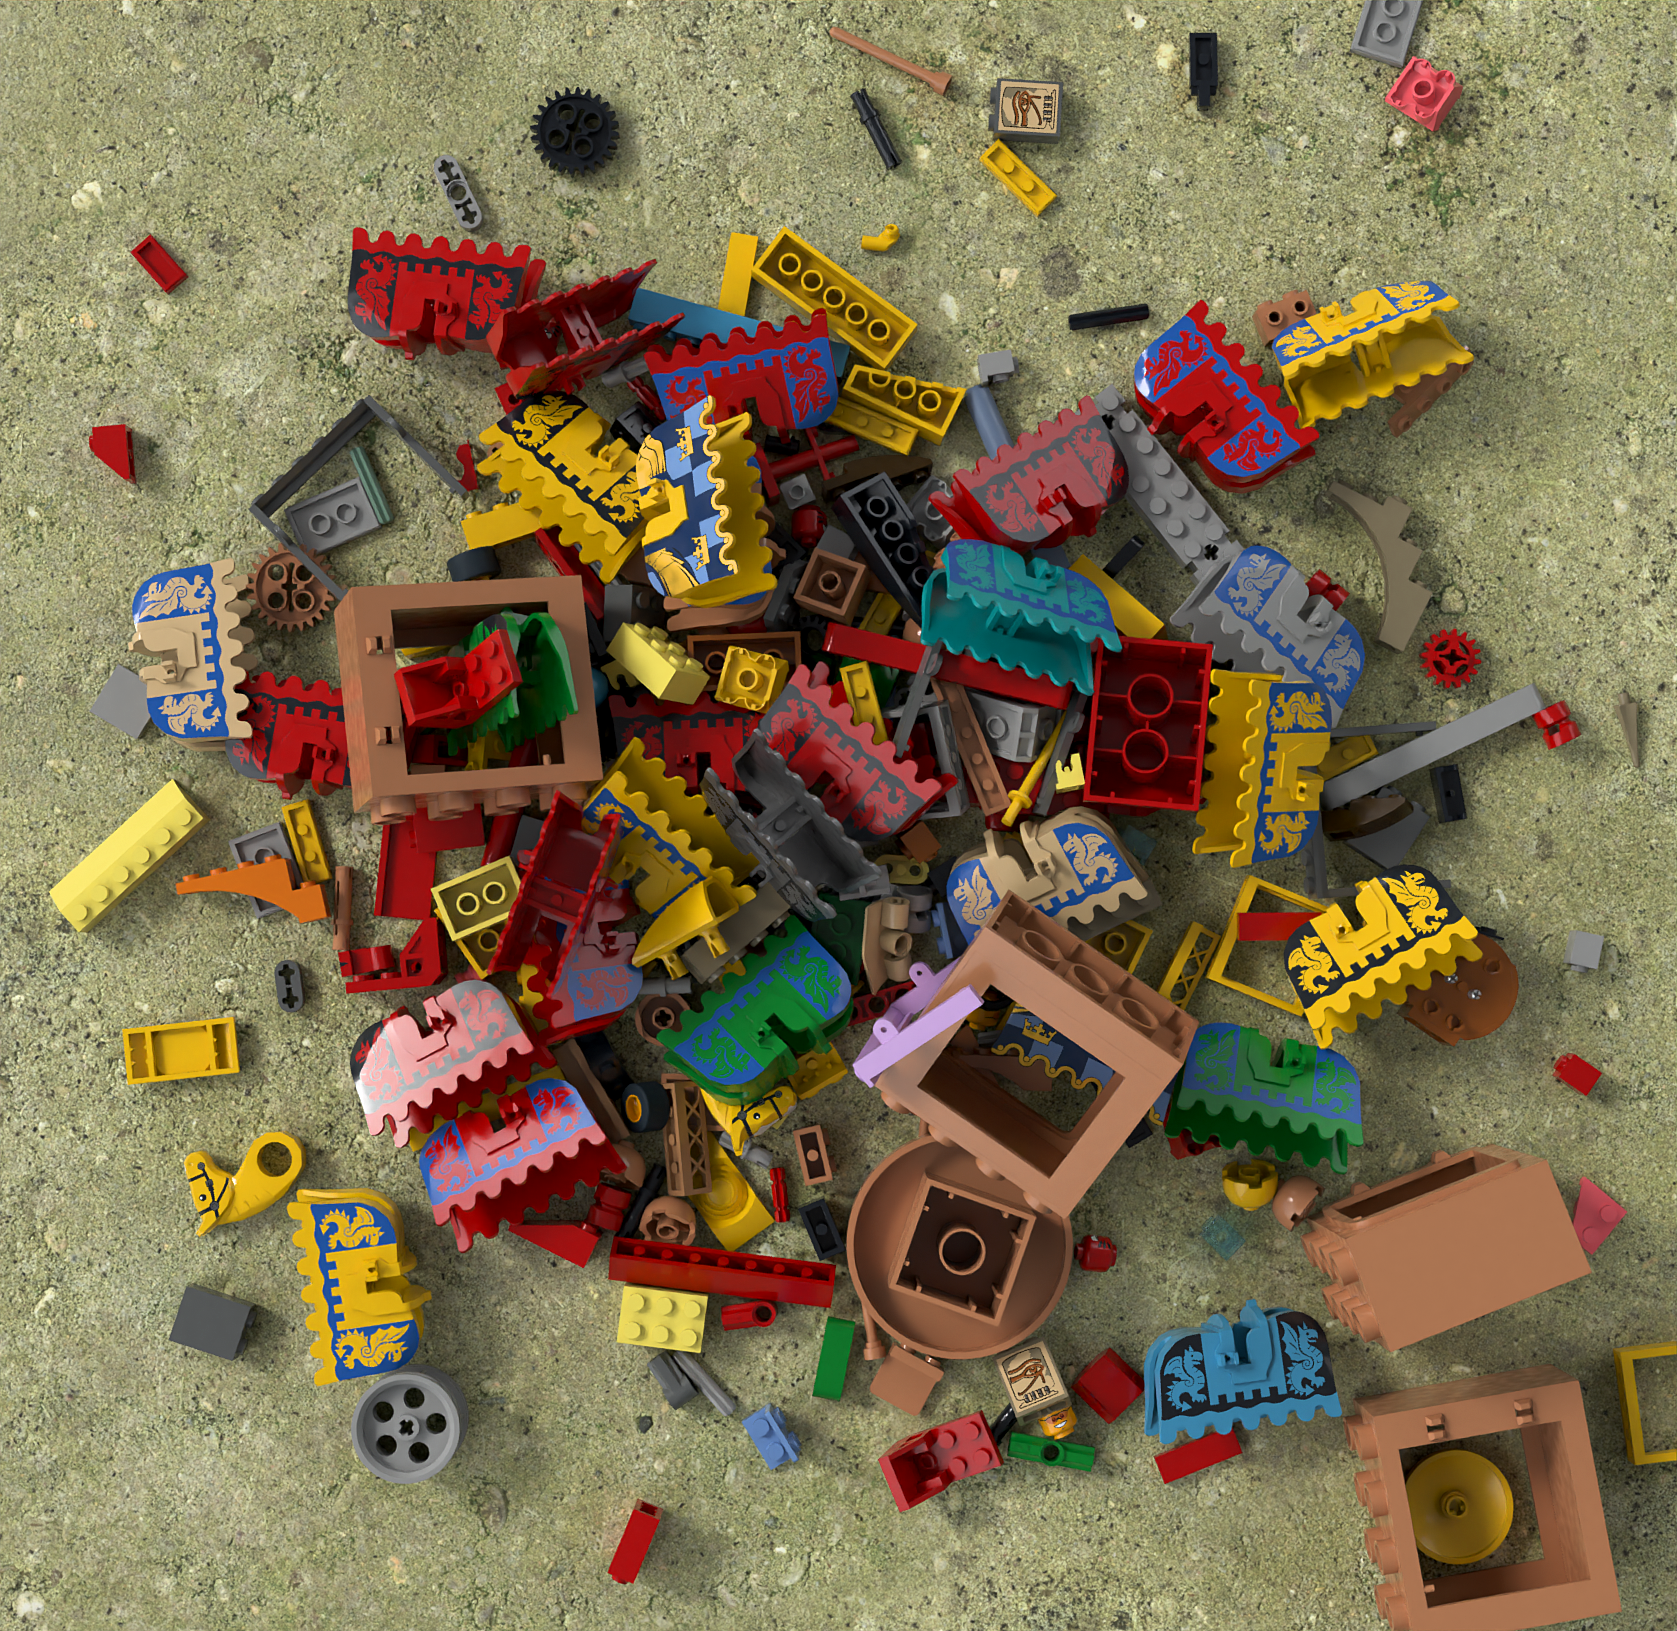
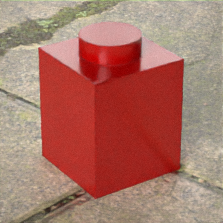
M1567 1053L1566 1056L1561 1055L1554 1064L1555 1072L1552 1076L1579 1095L1587 1096L1602 1072L1577 1055Z

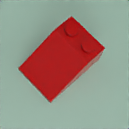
M585 1219L584 1221L524 1220L520 1225H510L508 1231L582 1268L588 1264L603 1234L602 1231L598 1230L600 1226L592 1224Z

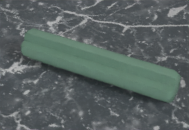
M362 446L352 449L350 451L351 458L379 522L382 525L392 522L394 520L393 513L365 449Z

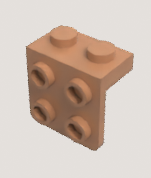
M894 1341L870 1385V1392L903 1411L917 1416L936 1381L940 1382L944 1374V1368L940 1366L942 1362L928 1354L926 1357H923L916 1353V1350L903 1343L900 1344Z

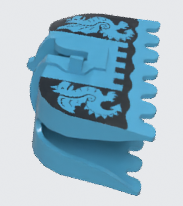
M1255 1299L1246 1300V1306L1240 1312V1321L1233 1323L1232 1326H1230L1225 1316L1214 1314L1207 1322L1201 1323V1327H1181L1161 1334L1148 1348L1144 1362V1433L1148 1436H1154L1159 1433L1160 1442L1163 1444L1174 1442L1177 1437V1431L1185 1429L1191 1438L1199 1439L1204 1434L1205 1426L1209 1427L1211 1425H1214L1215 1430L1219 1434L1225 1435L1231 1431L1232 1422L1236 1423L1240 1420L1243 1427L1248 1430H1254L1259 1426L1260 1418H1264L1267 1415L1271 1423L1276 1426L1285 1424L1287 1414H1291L1296 1411L1299 1419L1307 1422L1312 1420L1315 1410L1322 1407L1330 1417L1342 1415L1325 1332L1314 1318L1303 1312L1284 1307H1272L1261 1310L1257 1306Z

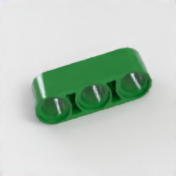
M828 1316L813 1388V1397L840 1402L855 1321Z

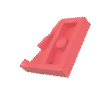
M1583 1176L1579 1183L1581 1187L1578 1201H1575L1572 1224L1582 1248L1593 1255L1627 1211Z

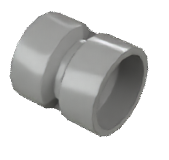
M921 885L899 886L896 891V897H902L910 901L908 926L904 928V932L923 933L929 931L931 912L927 909L932 907V889Z

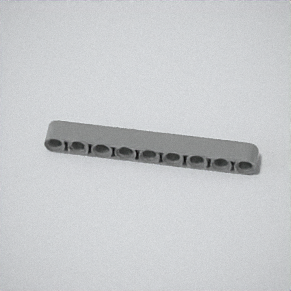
M1532 683L1324 782L1323 792L1319 794L1320 805L1323 811H1331L1333 808L1350 802L1351 799L1365 795L1547 707L1535 683Z

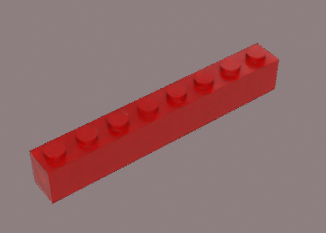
M614 1236L609 1258L608 1280L831 1308L836 1265Z

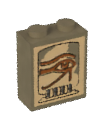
M1044 1336L1029 1338L1023 1342V1345L1014 1349L1008 1348L998 1352L997 1356L992 1357L1020 1427L1055 1411L1072 1406Z

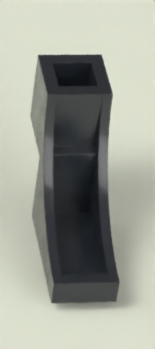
M604 1030L573 1037L581 1048L590 1070L601 1083L608 1096L613 1101L621 1098L624 1089L629 1084L635 1082L618 1057Z

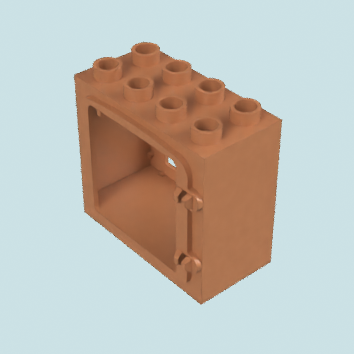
M1008 889L917 1019L969 984L974 987L981 997L991 984L1116 1072L1073 1129L1069 1131L1061 1130L959 1059L962 1053L960 1049L956 1048L952 1054L945 1048L968 1016L966 1015L883 1070L874 1086L882 1091L881 1098L891 1109L901 1114H908L911 1111L929 1124L930 1134L938 1142L948 1147L960 1145L976 1156V1164L985 1175L998 1181H1002L1006 1177L1023 1189L1025 1200L1035 1210L1044 1214H1051L1054 1211L1066 1219L1182 1067L1199 1021Z
M1494 1144L1485 1147L1474 1146L1452 1155L1437 1150L1432 1152L1427 1165L1374 1186H1366L1360 1181L1351 1184L1350 1193L1346 1197L1333 1201L1322 1207V1211L1306 1217L1311 1232L1300 1236L1302 1246L1313 1268L1318 1266L1322 1274L1328 1272L1332 1281L1331 1285L1321 1288V1293L1333 1320L1339 1319L1344 1328L1349 1326L1354 1335L1360 1334L1364 1343L1374 1340L1389 1352L1592 1273L1548 1161Z

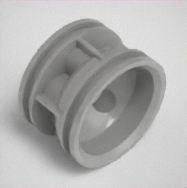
M409 1364L389 1371L363 1394L356 1405L351 1423V1436L355 1451L361 1462L373 1474L386 1481L400 1484L424 1481L441 1471L464 1441L469 1423L467 1401L459 1385L448 1374L435 1367L423 1364ZM418 1388L423 1392L425 1397L423 1405L413 1408L407 1404L406 1393L408 1389ZM386 1401L392 1405L394 1409L392 1419L382 1420L377 1415L376 1406L378 1402ZM432 1413L442 1414L447 1422L446 1428L439 1432L430 1430L427 1426L428 1416ZM411 1420L414 1423V1425L412 1426V1430L410 1428L407 1431L404 1429L403 1426L406 1422ZM383 1435L392 1436L397 1443L396 1451L392 1453L387 1452L379 1443V1438ZM416 1442L426 1444L430 1451L429 1457L427 1459L415 1458L411 1454V1445Z

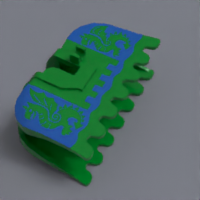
M790 915L785 921V929L788 932L787 937L779 938L776 935H769L765 938L766 956L759 957L754 953L745 955L743 965L746 973L739 976L734 972L724 974L722 984L725 992L723 994H717L713 991H706L702 994L703 1012L696 1013L692 1010H685L681 1013L682 1031L675 1032L671 1029H663L657 1034L656 1039L669 1049L664 1054L663 1059L686 1075L716 1101L735 1106L748 1105L761 1099L782 1077L786 1079L789 1075H794L799 1071L798 1062L789 1047L798 1054H806L811 1050L817 1054H827L833 1049L829 1042L839 1036L852 1019L854 1002L851 996V984L847 973L814 939L795 915Z
M1222 1022L1210 1023L1196 1029L1184 1064L1180 1068L1174 1084L1170 1112L1164 1131L1166 1137L1176 1138L1183 1129H1189L1192 1139L1198 1144H1204L1208 1141L1210 1135H1216L1219 1138L1221 1147L1226 1150H1232L1238 1141H1244L1247 1144L1248 1152L1254 1156L1261 1155L1265 1147L1270 1146L1274 1149L1275 1157L1282 1162L1289 1161L1292 1154L1298 1152L1302 1155L1303 1163L1307 1167L1315 1168L1322 1158H1326L1329 1160L1333 1172L1342 1175L1348 1172V1143L1355 1147H1361L1364 1143L1361 1122L1360 1080L1355 1068L1343 1055L1329 1048L1321 1050L1319 1046L1299 1044V1040L1284 1038L1278 1047L1273 1064L1270 1066L1271 1042L1267 1037L1259 1034V1029Z

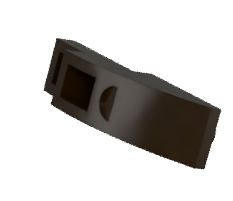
M910 455L872 456L843 463L842 475L822 481L821 496L825 504L836 502L840 495L883 472L887 474L896 490L900 491L903 487L924 483L931 476L933 463L931 459Z
M1398 794L1389 795L1388 798H1376L1367 795L1362 796L1361 799H1351L1350 810L1344 807L1333 808V811L1321 810L1323 834L1330 842L1367 836L1403 820L1413 813L1414 807L1406 797Z

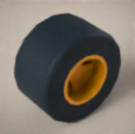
M492 546L474 548L455 555L447 561V567L453 582L478 581L486 576L493 579L502 572Z
M658 1082L632 1083L624 1089L621 1097V1114L629 1130L634 1133L660 1131L666 1126L670 1114L669 1098L666 1090Z

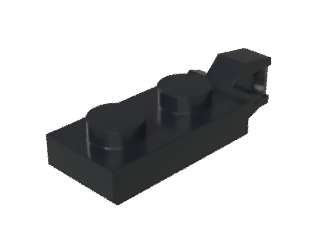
M1189 33V89H1191V96H1197V111H1208L1210 96L1216 95L1218 87L1217 33Z

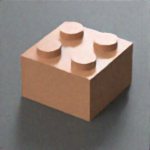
M815 547L793 598L800 608L850 626L872 575L866 565Z

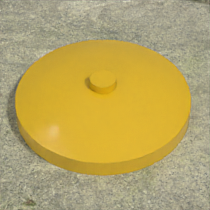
M1453 1448L1439 1450L1427 1455L1409 1471L1404 1482L1416 1546L1423 1553L1443 1563L1467 1564L1485 1558L1503 1542L1512 1523L1513 1498L1507 1480L1492 1462L1475 1452Z

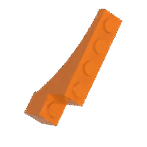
M281 854L265 857V863L255 865L254 861L237 864L238 869L227 871L226 867L210 870L211 875L200 878L199 873L183 877V882L175 884L178 895L226 891L254 896L285 909L298 917L299 923L303 924L332 917L325 885H316V880L300 883V889H297L291 861L289 858H282Z

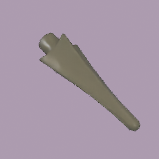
M1629 692L1617 694L1619 705H1614L1613 707L1624 732L1633 766L1638 768L1640 767L1637 740V702H1630Z

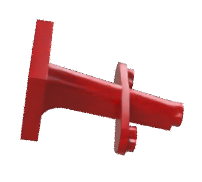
M816 426L804 428L803 431L811 449L769 464L760 442L756 443V452L753 456L756 458L761 469L762 486H765L768 493V507L779 504L780 492L776 482L815 467H819L823 481L835 477L833 472L828 473L825 464L858 451L859 446L855 436L851 435L818 447L815 440L818 437Z

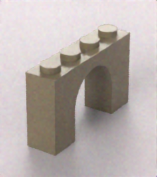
M1151 879L1141 882L1148 892L1146 897L1135 900L1123 892L1119 894L1120 905L1116 911L1109 912L1101 905H1095L1093 907V921L1083 924L1076 917H1069L1067 920L1068 931L1081 940L1086 941L1163 904Z

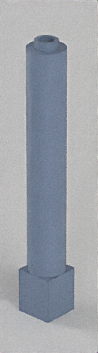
M979 384L966 391L967 396L963 399L990 459L993 460L997 456V449L1001 445L1007 444L1012 448L1015 445L989 387L983 388ZM1061 545L1054 548H1039L1037 550L1032 548L1030 550L1033 559L1038 557L1048 560L1050 565L1066 569L1070 568V563Z

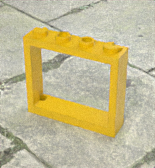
M1246 875L1205 978L1283 1011L1302 1017L1304 1010L1297 996L1292 1005L1224 977L1222 972L1237 938V913H1247L1256 889L1309 911L1322 912V915L1326 913L1325 909L1328 907L1252 875Z
M1677 1341L1613 1348L1627 1460L1634 1465L1677 1460V1449L1645 1452L1633 1359L1677 1354Z

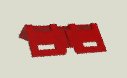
M467 440L468 444L459 445L456 452L457 459L464 467L462 479L457 481L467 491L480 489L471 443Z

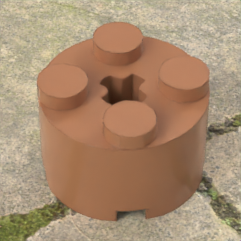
M648 994L642 999L635 1013L637 1030L648 1042L657 1046H664L656 1039L657 1034L663 1029H671L675 1032L682 1031L683 1026L680 1022V1015L685 1010H692L691 1006L681 994H667V997H660V994ZM661 1010H665L666 1014H671L672 1019L667 1021V1026H664L662 1021L657 1020V1016L661 1015Z

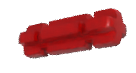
M639 375L635 377L633 382H627V386L632 392H636L637 397L651 411H655L654 415L663 422L667 419L660 397L647 384L644 385V381Z
M783 1167L770 1169V1180L773 1181V1184H771L773 1205L776 1207L774 1211L775 1221L778 1223L790 1221V1210L787 1209L789 1205L787 1185L784 1182L786 1178L785 1169Z

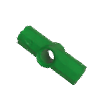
M1011 1431L1007 1456L1041 1462L1047 1466H1062L1091 1472L1095 1447L1058 1439L1054 1440L1053 1437H1041ZM1049 1445H1055L1058 1447V1453L1055 1457L1048 1458L1043 1455L1044 1449Z

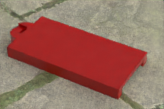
M407 816L405 822L383 825L374 915L424 920L425 918H431L433 902L431 888H434L438 851L416 853V848H410L409 831H413L412 820H407Z

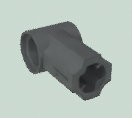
M667 1350L647 1363V1366L662 1386L664 1396L675 1410L699 1395L693 1381L686 1373L683 1374Z

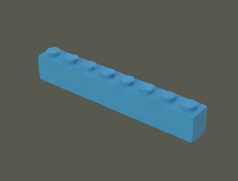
M642 288L636 290L628 317L630 325L639 332L656 321L664 323L672 316L684 313L685 317L663 338L675 341L676 338H687L691 341L693 347L700 348L704 335L709 332H714L722 343H727L730 331L736 326L744 328L749 337H754L757 326L761 322ZM773 325L776 331L783 330V327ZM830 340L837 382L842 383L850 354V346Z

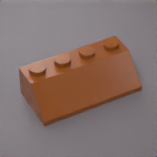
M800 631L687 636L688 657L700 662L703 665L702 670L710 676L701 692L717 691L730 645L788 661L789 671L787 672L783 688L787 686L798 666L802 664Z

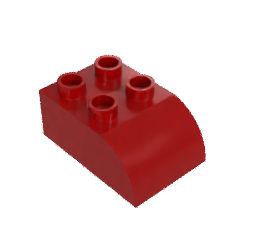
M1118 636L1122 650L1115 652L1108 649L1103 640L1098 637L1083 802L1198 813L1213 644Z

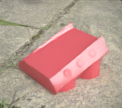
M1413 56L1385 97V102L1431 131H1437L1457 99H1460L1463 86L1456 82L1452 72L1448 70L1438 71L1431 66L1429 61Z

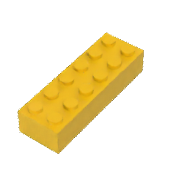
M785 226L751 269L753 279L810 321L814 310L818 308L826 309L829 335L840 343L849 345L853 353L875 369L888 371L917 332V323Z

